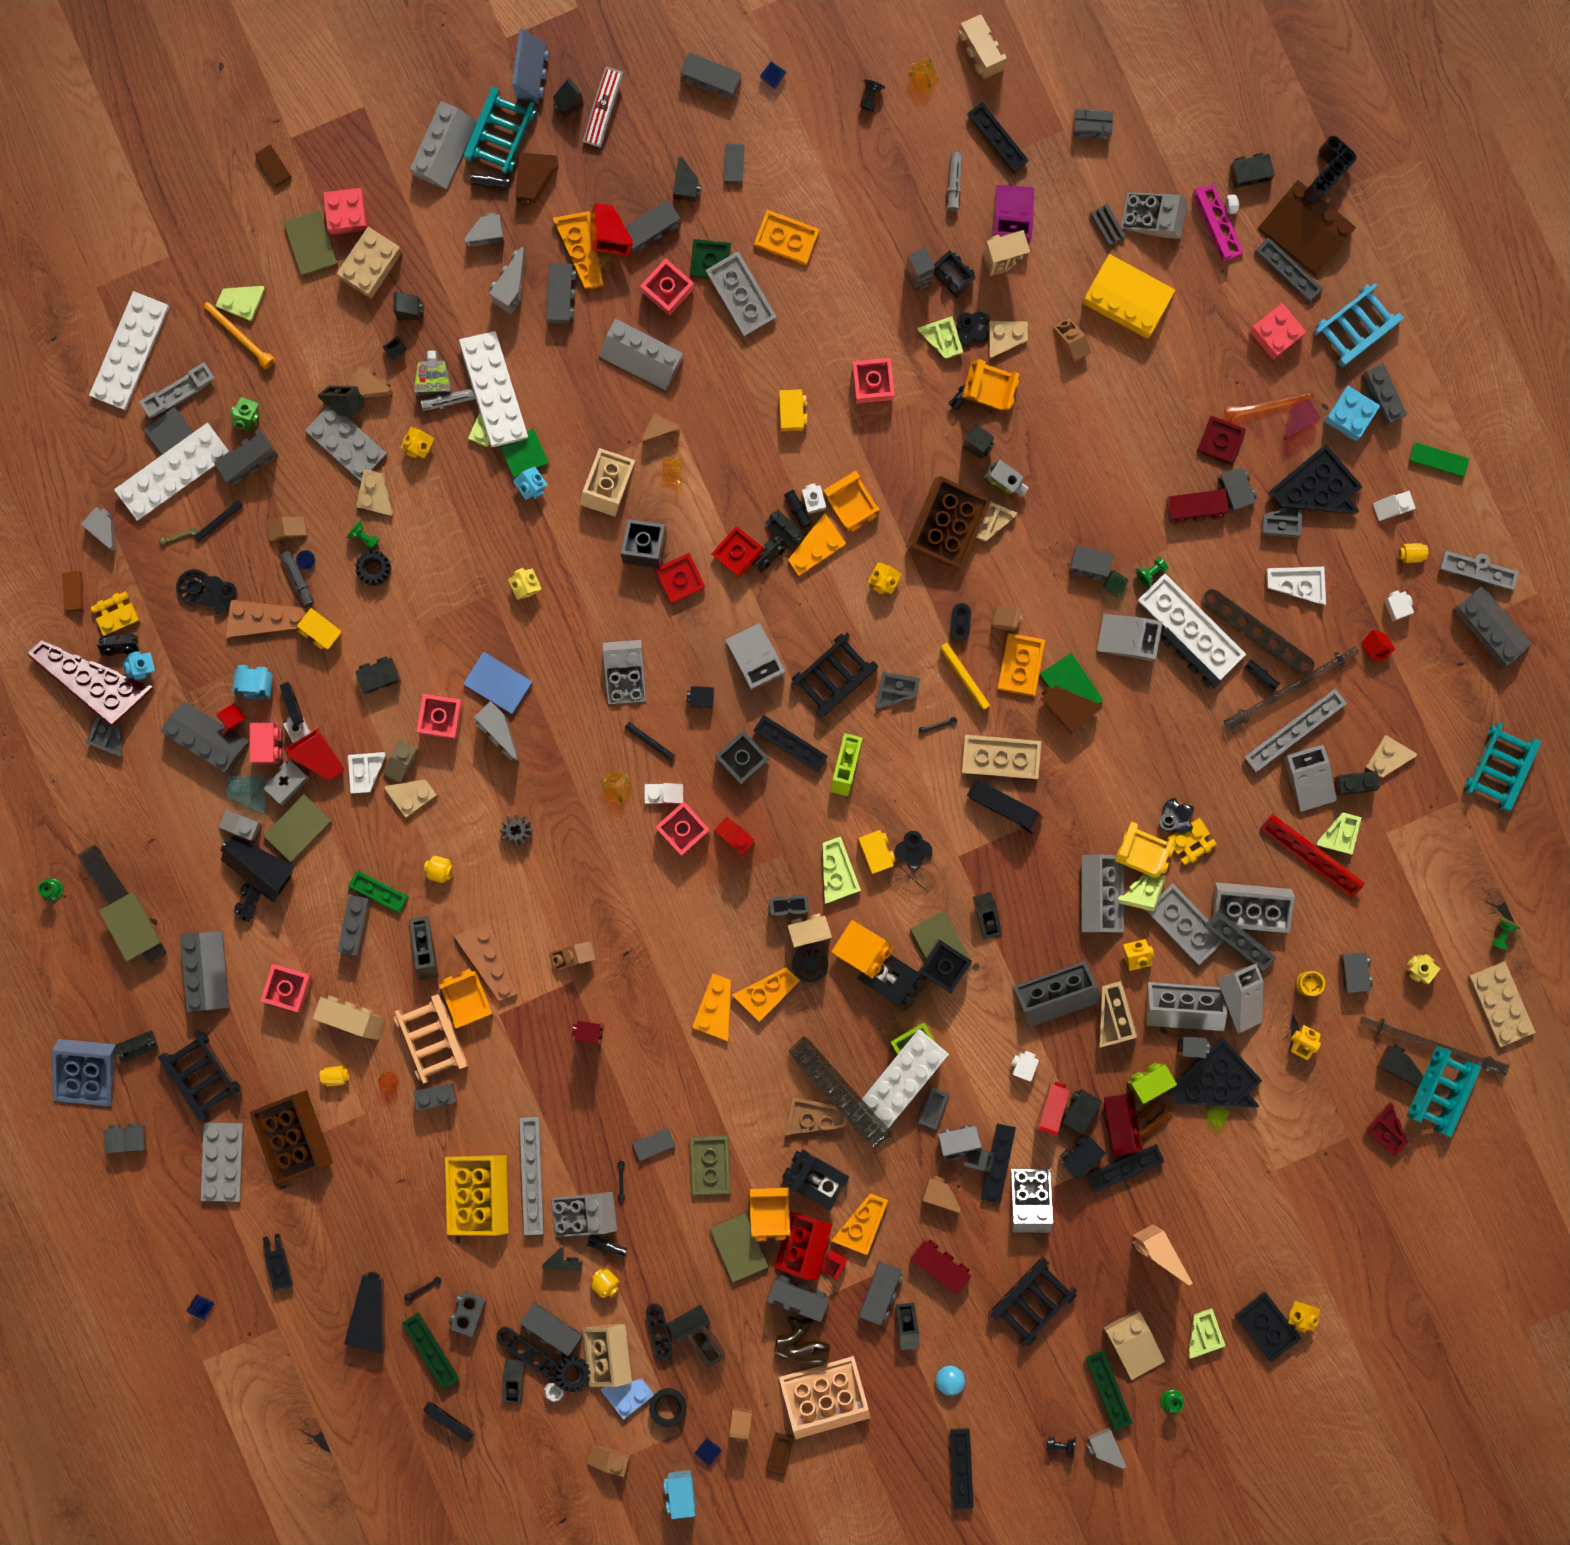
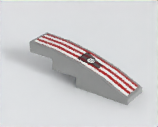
M605 67L583 142L602 147L624 72Z

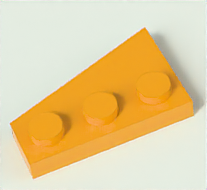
M825 513L788 559V562L798 576L846 545Z
M785 967L734 993L733 996L760 1022L800 980Z
M712 974L692 1028L728 1041L731 980Z
M869 1193L831 1241L868 1255L888 1200Z

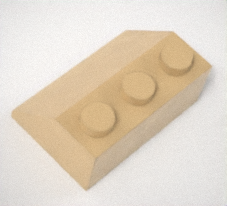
M625 1324L582 1328L586 1364L589 1365L587 1369L591 1371V1374H588V1377H590L588 1381L589 1387H617L632 1383Z

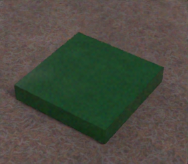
M693 239L690 278L710 279L705 270L730 256L731 243Z

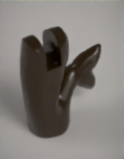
M788 1317L787 1320L793 1332L777 1336L774 1356L795 1363L828 1364L829 1358L814 1355L815 1350L830 1351V1344L823 1341H810L795 1346L808 1331L814 1319L806 1318L800 1321L797 1318Z

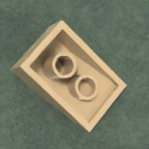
M599 448L584 486L579 505L616 517L635 460Z
M819 913L809 916L810 920L802 922V918L790 921L791 925H788V930L793 948L832 938L826 917H821Z
M1135 1310L1103 1327L1131 1380L1165 1362L1139 1310Z

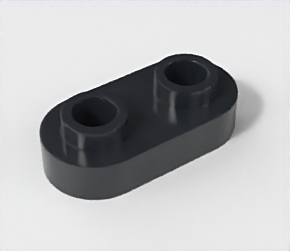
M965 603L956 604L951 614L950 634L958 642L965 641L970 634L971 609ZM959 610L964 611L965 615L963 617L958 615ZM956 630H963V635H957Z

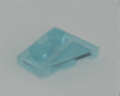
M227 776V796L260 813L266 814V790L264 789L266 786V776Z

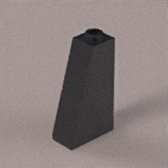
M232 836L228 842L225 841L220 850L223 852L222 862L274 903L291 879L295 867L235 836Z
M369 1271L368 1274L362 1275L344 1344L382 1354L385 1351L384 1278L379 1277L380 1274Z

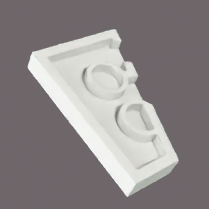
M1324 567L1266 569L1267 589L1326 605Z

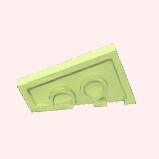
M841 836L822 843L825 904L861 891Z

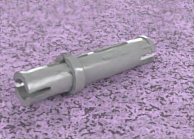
M952 152L950 153L949 187H947L946 191L948 193L947 210L957 211L959 210V196L962 193L960 179L963 154Z
M473 388L445 395L437 394V397L420 401L423 412L436 408L444 409L445 406L476 398Z

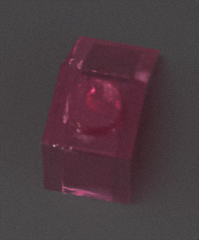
M1300 399L1292 404L1293 408L1289 411L1284 430V440L1294 436L1320 419L1319 414L1309 399L1304 402Z

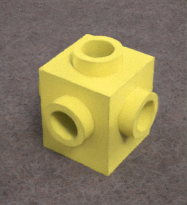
M524 568L518 569L513 572L514 576L508 579L517 600L531 597L542 589L533 568L528 570Z
M1427 954L1424 956L1414 955L1407 963L1409 965L1407 971L1410 973L1409 976L1416 982L1421 981L1424 984H1430L1440 968L1433 963L1434 959Z

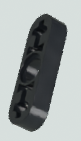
M287 681L279 685L293 724L297 726L304 723L295 692L290 682Z
M652 1303L646 1309V1317L655 1353L659 1359L667 1360L673 1354V1346L664 1310L660 1304ZM653 1307L656 1310H660L657 1317L658 1321L663 1319V1322L651 1324V1322H655L654 1316L649 1314ZM662 1326L665 1329V1334L662 1337H657L654 1334L655 1327ZM668 1339V1341H664L665 1348L670 1349L666 1356L663 1353H659L661 1343L656 1344V1341Z
M429 1401L424 1407L423 1411L464 1441L470 1442L475 1435L470 1428L433 1402Z

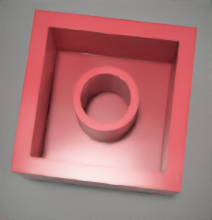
M361 188L323 192L327 230L330 235L365 232L368 223L365 196Z
M666 258L640 286L641 292L668 316L695 289L694 283Z
M1283 303L1256 323L1249 331L1272 360L1281 355L1306 333Z
M891 358L853 361L852 372L856 404L894 400Z
M423 694L417 733L457 740L463 701Z
M250 723L251 763L256 765H280V760L283 759L282 748L280 749L283 731L280 729V726L274 723Z
M682 802L655 827L681 856L687 853L710 832V829L685 802Z
M272 964L260 1001L291 1011L301 1012L313 975L278 964Z

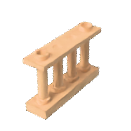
M441 994L432 996V1001L429 1005L404 1015L401 1010L395 1011L396 1016H394L397 1027L401 1026L417 1067V1070H415L416 1076L419 1081L422 1080L423 1084L429 1082L428 1075L453 1065L455 1067L458 1066L459 1069L468 1066ZM432 1011L438 1013L439 1019L436 1023L411 1033L409 1032L406 1024L407 1021ZM439 1029L445 1031L447 1037L443 1041L418 1051L416 1050L413 1042L414 1039ZM446 1047L452 1049L454 1055L450 1059L428 1068H423L420 1060L421 1057Z

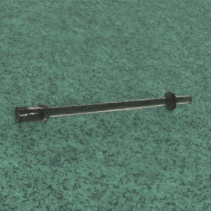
M1355 646L1341 655L1335 652V658L1251 708L1238 710L1237 714L1223 721L1228 731H1231L1242 723L1246 724L1249 722L1250 716L1337 665L1345 667V661L1359 653L1357 647Z
M1365 1017L1360 1019V1024L1376 1029L1377 1035H1380L1383 1031L1432 1049H1436L1439 1046L1452 1051L1450 1055L1482 1065L1485 1071L1491 1070L1506 1076V1072L1509 1070V1064L1494 1060L1491 1056L1482 1058L1386 1025L1383 1018L1379 1022Z

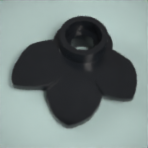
M979 311L973 314L967 312L960 314L957 317L956 324L960 329L959 338L961 342L969 347L973 339L980 342L987 341L989 334L985 325L990 321V317ZM965 318L969 320L968 325L964 324Z
M217 576L204 578L203 583L207 589L201 594L199 602L205 605H214L216 614L226 611L230 600L236 596V587L230 582H223ZM223 589H230V594L225 595Z
M1176 798L1168 800L1163 806V815L1159 819L1160 827L1164 831L1189 832L1193 829L1192 824L1188 820L1193 815L1194 807L1188 804L1179 805ZM1171 819L1172 823L1167 824L1165 821Z
M909 831L905 834L903 841L896 845L894 857L895 860L906 859L910 867L917 869L923 857H932V847L930 843L923 840L919 832ZM910 837H915L917 842L911 844L909 841Z

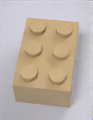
M367 227L336 274L340 280L372 299L403 252L398 245L370 227Z

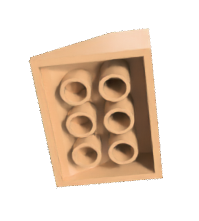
M1151 1225L1133 1235L1135 1240L1132 1242L1138 1252L1145 1255V1257L1148 1256L1186 1284H1193L1164 1230Z
M854 1356L779 1377L795 1439L871 1418Z

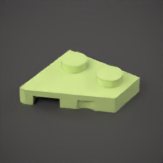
M264 286L225 288L220 294L216 307L252 322L266 288Z
M1341 813L1319 838L1315 846L1352 855L1362 817Z
M1144 873L1139 881L1134 882L1130 886V890L1124 896H1119L1118 903L1154 911L1166 880L1165 875L1160 874L1157 879Z
M1210 1308L1193 1314L1189 1358L1191 1359L1225 1347L1213 1309Z

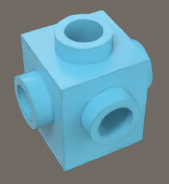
M536 467L523 471L513 481L525 500L532 497L534 499L540 497L544 493L542 490L548 485Z
M138 651L129 654L123 663V671L127 674L128 679L142 680L155 671L151 652L141 654Z

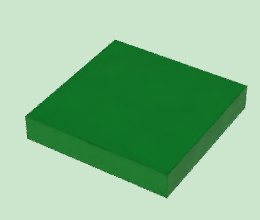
M534 428L527 431V439L500 445L514 479L525 470L532 467L538 469L549 464Z

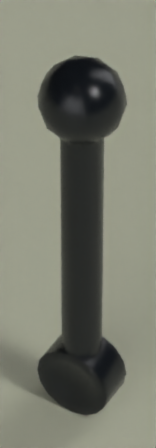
M952 717L945 722L928 727L922 726L919 728V733L924 734L928 730L948 724L955 725L957 719Z
M619 1161L617 1163L619 1167L620 1190L618 1200L622 1202L625 1200V1195L623 1194V1167L625 1162Z
M435 1277L432 1282L413 1293L405 1294V1300L410 1301L413 1296L427 1288L440 1284L441 1278Z

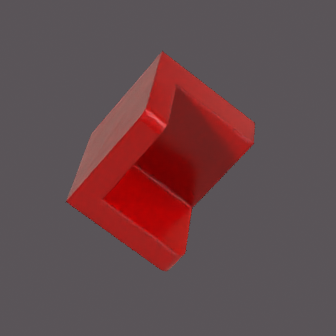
M1374 629L1362 641V645L1369 657L1384 662L1395 650L1387 634Z
M235 703L217 713V717L225 726L221 732L223 736L238 728L246 719Z
M829 1249L820 1270L837 1280L848 1259Z

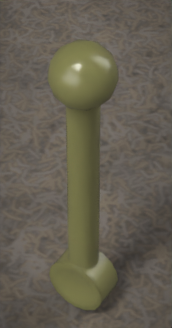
M191 528L188 532L166 539L161 538L159 543L165 545L169 541L191 534L195 535L198 533V530Z

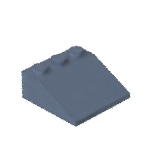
M522 28L519 30L512 85L517 102L530 103L531 101L534 104H539L540 98L543 99L544 97L542 81L546 80L547 69H544L545 62L549 61V50L546 49L544 42Z
M58 1039L52 1049L53 1101L111 1106L116 1069V1044Z

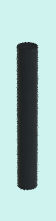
M237 500L195 534L194 538L198 542L243 505Z
M628 722L625 728L670 761L673 760L675 754L632 723Z

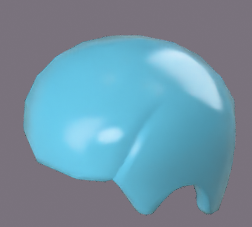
M944 1366L937 1372L935 1378L936 1387L945 1395H958L964 1390L966 1385L965 1374L955 1366Z

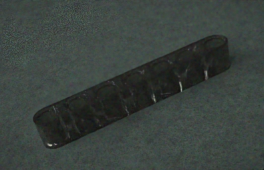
M1210 589L1202 595L1201 602L1205 608L1297 674L1306 675L1314 669L1315 663L1311 657L1219 591ZM1208 594H1212L1215 597V603L1207 601ZM1224 605L1230 607L1231 613L1229 615L1224 614L1222 611ZM1238 617L1246 619L1245 626L1238 623ZM1254 628H1259L1262 631L1261 637L1254 635ZM1270 639L1277 641V648H1272L1269 645ZM1285 650H1290L1292 652V659H1287L1285 657ZM1301 661H1305L1308 664L1307 671L1301 669Z
M95 844L77 855L109 905L129 894ZM161 943L142 953V955L151 965L165 956L167 951Z
M802 1036L789 1049V1053L874 1149H879L892 1136L886 1125L808 1038Z

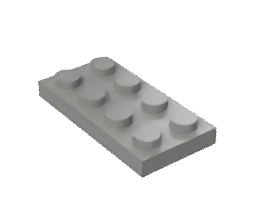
M738 251L705 270L744 337L777 317Z
M329 406L305 430L360 481L362 480L364 469L373 471L388 455L346 416H339Z
M1173 883L1160 894L1154 911L1145 909L1197 965H1200L1224 942V940L1206 927L1205 924L1208 922V919Z
M204 1122L201 1201H241L244 1123Z

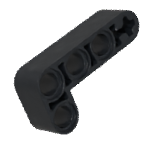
M1336 136L1328 137L1319 148L1320 157L1329 165L1305 190L1304 197L1309 203L1316 204L1357 159L1355 152Z
M975 779L966 795L969 799L1017 823L1021 828L1032 834L1035 833L1043 819V816L1035 809Z

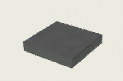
M175 407L144 429L162 455L194 433Z

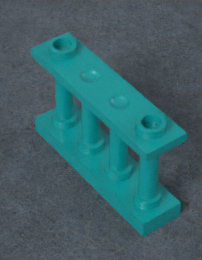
M492 86L464 152L465 161L473 163L474 158L477 159L479 157L503 167V175L507 177L509 172L514 170L516 164L514 159L530 121L535 119L537 110H535L534 102L531 101L527 109L502 99L499 89ZM501 106L524 115L521 126L495 116L493 113L495 107ZM494 123L517 132L514 143L489 134L486 130L488 124ZM486 140L509 149L510 152L507 160L482 151L479 148L481 141L484 142Z
M1499 722L1492 725L1488 731V741L1472 776L1468 777L1464 784V787H1466L1464 793L1470 794L1475 789L1498 800L1501 804L1499 809L1508 812L1511 811L1542 741L1534 738L1524 742L1501 731L1503 723ZM1500 738L1521 748L1524 752L1522 758L1516 759L1494 749L1493 746L1496 739ZM1489 755L1515 766L1517 770L1514 776L1510 777L1486 766ZM1481 772L1507 783V792L1501 794L1478 783Z
M1437 1046L1406 1117L1421 1122L1424 1118L1436 1124L1434 1131L1451 1137L1482 1066L1466 1060L1461 1064L1449 1058L1452 1051ZM1446 1065L1459 1071L1455 1082L1442 1076ZM1438 1082L1451 1088L1447 1099L1434 1093ZM1430 1100L1444 1106L1439 1117L1426 1111Z

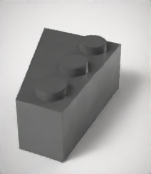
M260 429L255 431L256 436L251 440H243L241 442L242 446L236 450H230L214 463L229 485L240 483L243 480L242 477L248 473L251 475L257 472L259 466L264 463H271L275 460V456L278 455L266 435Z
M780 1275V1277L775 1276L767 1295V1302L771 1304L774 1302L781 1305L782 1308L791 1309L803 1316L821 1322L829 1303V1298L826 1297L827 1293L817 1289L816 1292L808 1290L809 1286L798 1282L796 1285L790 1282L791 1278Z

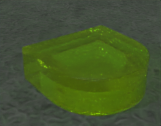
M1213 1106L1207 1112V1119L1211 1124L1222 1129L1230 1111L1220 1106Z

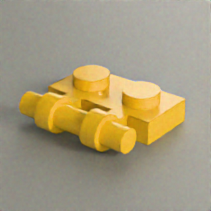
M126 591L120 594L116 593L112 598L105 601L100 600L91 607L93 613L101 611L103 615L96 618L103 636L111 635L140 621L133 604L124 605L123 600L129 598ZM117 604L118 609L112 612L108 611V607Z
M1200 818L1191 823L1193 829L1189 832H1176L1167 838V840L1170 838L1174 840L1172 846L1176 854L1182 851L1186 854L1181 859L1184 865L1197 861L1199 856L1204 853L1208 854L1212 851V848L1217 846L1214 839L1209 842L1205 841L1204 837L1210 833ZM1198 842L1201 847L1192 852L1189 847Z

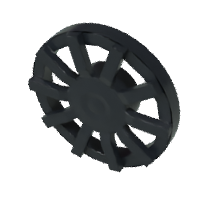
M197 569L184 572L178 578L176 584L179 598L189 605L202 604L199 601L195 602V596L198 595L200 598V593L205 591L203 588L206 586L201 583L204 578L209 576ZM195 573V579H192L189 574ZM198 573L203 575V577L199 581ZM185 576L188 577V582L183 581ZM180 584L186 585V588L180 589ZM188 591L185 597H183L181 592ZM191 594L192 602L186 600Z
M816 946L801 948L794 955L792 962L795 974L801 980L807 982L821 979L826 974L829 965L824 951ZM806 949H812L811 956H808ZM815 950L820 952L816 957H813ZM802 951L806 957L805 959L798 956ZM823 955L825 961H817V959ZM796 958H798V959H800L801 961H803V963H802V964H795V963H796ZM818 964H826L825 969L818 967ZM803 966L804 968L798 973L796 967ZM818 969L823 973L818 976L815 970ZM804 971H808L806 978L801 976ZM811 971L815 976L813 979H809Z

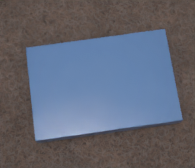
M483 652L463 684L513 715L533 682Z

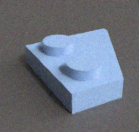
M643 1379L633 1380L632 1383L617 1387H602L600 1389L623 1419L654 1396V1393Z

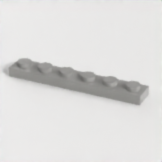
M1336 688L1243 758L1253 771L1257 772L1347 704Z
M522 1117L519 1119L524 1235L544 1234L540 1118Z

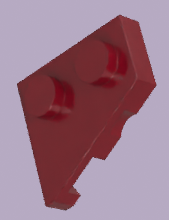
M1391 1102L1384 1107L1365 1129L1393 1156H1396L1408 1143L1400 1120L1395 1113L1394 1105Z

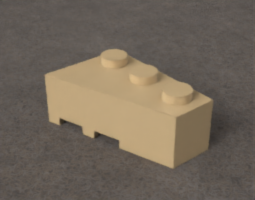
M980 14L962 22L958 34L962 42L965 41L967 44L966 50L969 57L973 58L976 63L974 67L977 74H981L982 78L986 79L1003 71L1007 57L1005 54L1000 55L997 49L999 44L997 40H993L991 30L983 16Z
M1024 230L1002 237L995 235L986 242L982 256L989 277L1007 272L1016 264L1015 260L1017 258L1021 260L1023 254L1030 252Z
M1122 981L1102 986L1100 1048L1138 1037Z
M330 995L328 998L320 997L313 1017L314 1020L361 1037L375 1040L380 1039L386 1018L372 1014V1010L364 1007L361 1009L355 1008L356 1004L347 1001L344 1004L340 1003L339 998Z

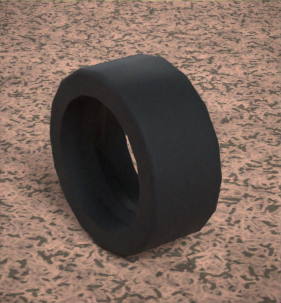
M665 1388L654 1394L649 1410L655 1423L663 1427H672L683 1420L687 1405L685 1398L679 1391ZM672 1396L678 1401L680 1409L677 1416L672 1419H664L658 1414L656 1407L662 1397Z

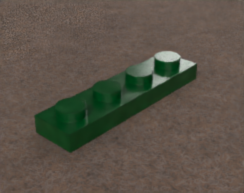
M420 1312L402 1322V1325L441 1388L445 1389L459 1380L460 1377Z
M1104 1350L1086 1356L1085 1359L1114 1430L1117 1431L1133 1424Z

